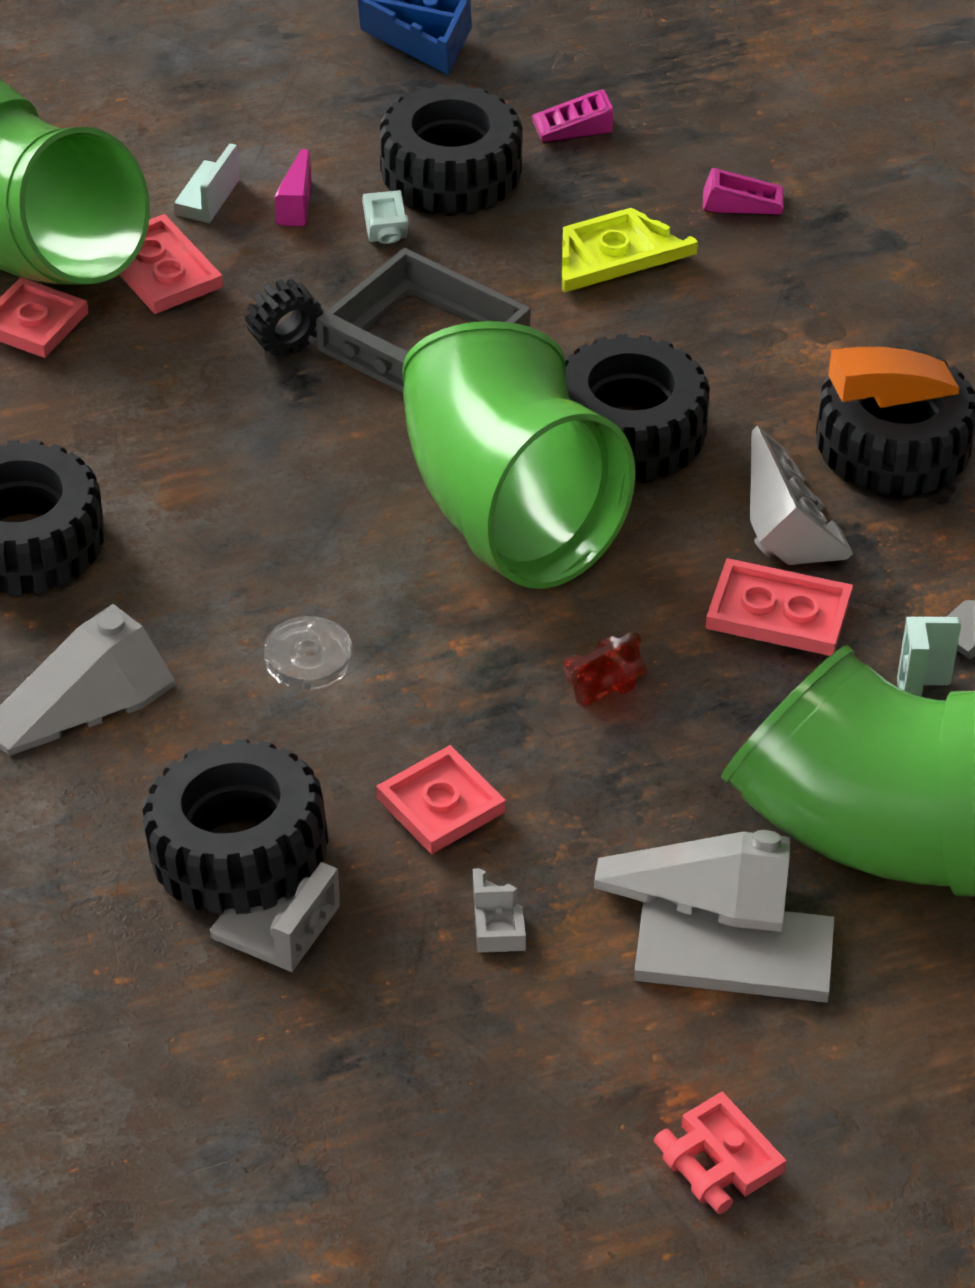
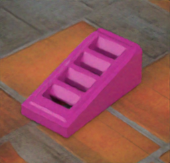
M599 90L533 114L532 122L541 142L610 133L613 129V107L605 90Z
M308 149L300 150L275 195L276 223L280 226H305V223H307L312 182L311 156Z
M717 168L711 169L703 189L704 211L782 214L784 209L782 186Z

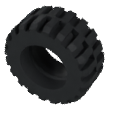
M446 83L436 84L435 88L428 89L427 86L418 88L414 94L408 92L400 97L398 103L394 102L389 107L380 123V172L382 173V180L390 191L401 190L402 199H404L406 205L414 209L417 207L423 208L426 213L445 212V216H456L458 212H465L467 215L476 213L480 208L487 210L495 206L497 200L502 202L508 197L520 180L523 140L521 120L509 103L505 104L502 97L495 93L490 95L486 89L480 87L472 89L468 88L466 84L447 86Z
M619 334L614 339H607L606 336L595 339L590 346L585 343L574 351V355L570 354L566 357L565 375L569 400L578 402L607 418L622 430L633 452L635 480H643V483L655 481L657 476L669 477L678 471V467L682 469L686 467L701 451L707 433L710 386L703 369L696 360L692 361L689 353L682 348L676 350L672 343L662 339L660 342L653 341L651 336L639 335V338L628 337V334ZM635 406L645 408L646 410L630 411L614 407Z
M917 349L914 350V352L926 354L925 351ZM935 356V357H934V358H936V359H939V360H941V361H944L945 364H946L947 367H948V363L946 362V360H944V359H942V358H940V357H938V356ZM955 366L952 368L948 367L959 386L958 395L880 408L875 397L842 402L829 376H827L822 385L817 418L816 444L818 450L830 469L836 468L835 473L846 482L849 480L855 482V486L864 491H867L869 488L877 490L878 495L890 496V493H900L901 497L913 496L917 491H922L923 494L932 492L937 489L938 484L943 487L954 480L965 469L968 459L971 457L975 433V391L968 380H964V375ZM882 419H899L911 424L892 423Z
M19 440L6 441L7 445L0 446V520L11 515L23 513L41 514L42 516L24 522L0 521V593H9L11 597H23V593L35 592V596L46 594L49 588L56 586L60 589L68 585L73 576L79 578L87 571L89 563L92 564L97 559L105 536L100 486L97 483L93 470L73 452L67 454V450L59 445L52 444L49 447L38 440H30L29 443H19Z
M235 739V742L232 744L222 745V741L210 743L209 748L201 751L195 748L185 753L182 761L177 762L174 760L164 769V777L158 776L148 790L149 794L144 800L142 808L144 818L142 821L154 875L157 881L164 885V889L168 894L178 901L183 898L185 905L199 911L202 907L208 908L209 913L221 915L224 914L225 908H233L236 914L239 915L250 913L251 907L262 906L263 910L275 907L278 899L285 897L289 900L295 896L300 882L305 877L310 878L321 862L324 863L327 855L326 845L329 843L319 779L314 776V771L302 759L298 760L296 754L284 747L276 750V746L270 742L260 740L258 744H250L248 739ZM253 819L263 821L259 825L241 832H208L221 824L234 820Z

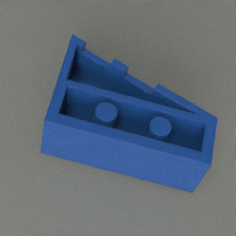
M357 0L360 29L449 75L472 29L470 0Z

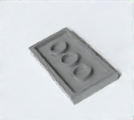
M658 898L652 902H643L634 981L828 1003L834 930L833 916L784 911L782 932L733 927L718 923L719 914L695 908V912L692 915L676 911V904L663 898Z

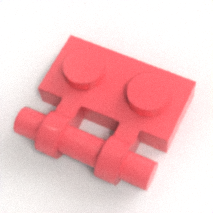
M723 1091L682 1116L681 1127L686 1131V1135L678 1139L667 1128L660 1131L654 1138V1143L663 1152L662 1160L672 1171H680L692 1185V1194L700 1203H708L717 1214L726 1212L733 1204V1199L724 1191V1187L733 1183L746 1197L785 1173L787 1160ZM703 1151L716 1165L707 1171L695 1158L696 1155Z

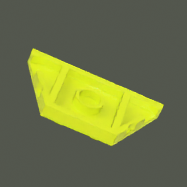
M633 208L564 226L562 235V290L564 293L696 255L698 241L691 236L683 241L671 235L670 226L657 220H651L646 214Z

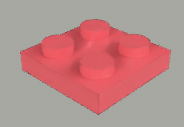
M20 277L0 297V342L46 358L88 314L87 300Z
M451 745L376 786V798L431 855L506 812V800Z

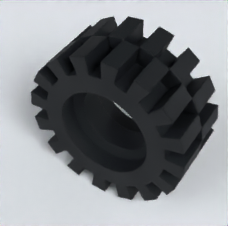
M281 279L276 281V288L268 284L264 287L266 293L263 296L257 293L253 297L257 303L249 304L247 310L251 314L245 315V321L248 323L246 326L248 331L266 352L268 351L273 356H276L278 353L281 357H285L288 355V350L293 354L298 353V346L300 344L306 348L310 344L307 340L309 336L316 338V319L323 314V309L299 281L296 283L294 279H288L285 284ZM292 311L291 315L285 321H283L280 324H277L278 321L284 315Z

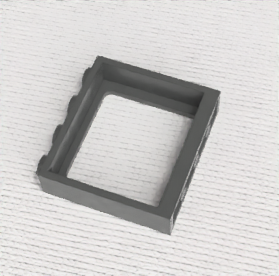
M404 247L316 319L317 350L403 393L402 367L408 351L366 330L405 297L410 295L417 296L469 322L501 321L530 327L531 308Z

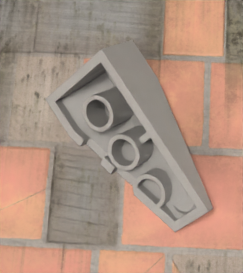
M757 425L752 430L750 489V522L757 536L754 539L757 547L769 558L776 555L787 565L848 559L853 552L840 527L833 520L828 524L826 523L827 520L821 512L825 507L824 504L803 483L806 481V478L787 450Z
M114 604L80 625L0 705V749L8 756L34 748L59 739L63 730L86 723L89 728L103 723V716L125 709L128 714L143 709L175 687L173 675L143 626Z
M758 830L754 833L738 832L598 858L594 888L642 902H652L658 898H663L676 904V911L689 915L695 912V908L719 914L718 923L733 927L782 932L789 867L790 837L780 836L778 833L770 830Z

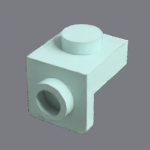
M401 190L363 194L362 203L369 242L379 241L383 244H391L400 239L407 238L409 221L408 216L404 213Z

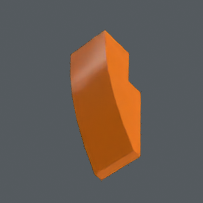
M852 347L831 350L828 376L842 402L875 397L879 407L883 408L959 394V386L945 362L929 355L889 347Z

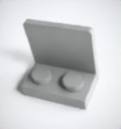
M321 862L310 878L305 877L300 882L295 896L289 900L285 897L278 899L275 907L263 910L262 906L251 907L250 913L239 915L236 914L235 909L225 908L224 914H221L210 928L211 938L293 972L340 907L338 868Z

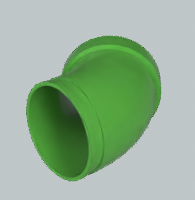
M0 78V270L38 282L68 285L96 284L116 277L136 258L148 231L150 219L149 191L139 163L121 141L107 132L91 127L58 128L40 119L36 107Z
M480 321L454 325L434 332L419 341L406 355L402 367L407 432L423 481L442 513L466 538L472 552L485 565L512 582L527 588L543 589L564 584L585 572L605 553L626 519L635 486V461L630 443L622 430L612 421L578 402L569 400L565 375V356L561 347L551 337L537 329L510 322Z
M848 645L841 647L802 681L768 716L726 766L721 779L728 785L731 784L742 794L741 798L777 829L808 849L833 861L881 878L918 885L951 887L953 894L957 897H975V691H951L946 700H935L911 694L885 680L868 664L865 665L861 662Z

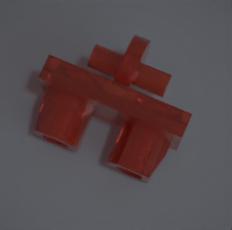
M631 631L620 638L611 635L599 641L596 650L584 657L575 654L564 660L563 667L566 681L573 685L577 703L585 707L615 690L625 695L635 689L636 679L647 673L646 665L640 653L641 637L639 634Z

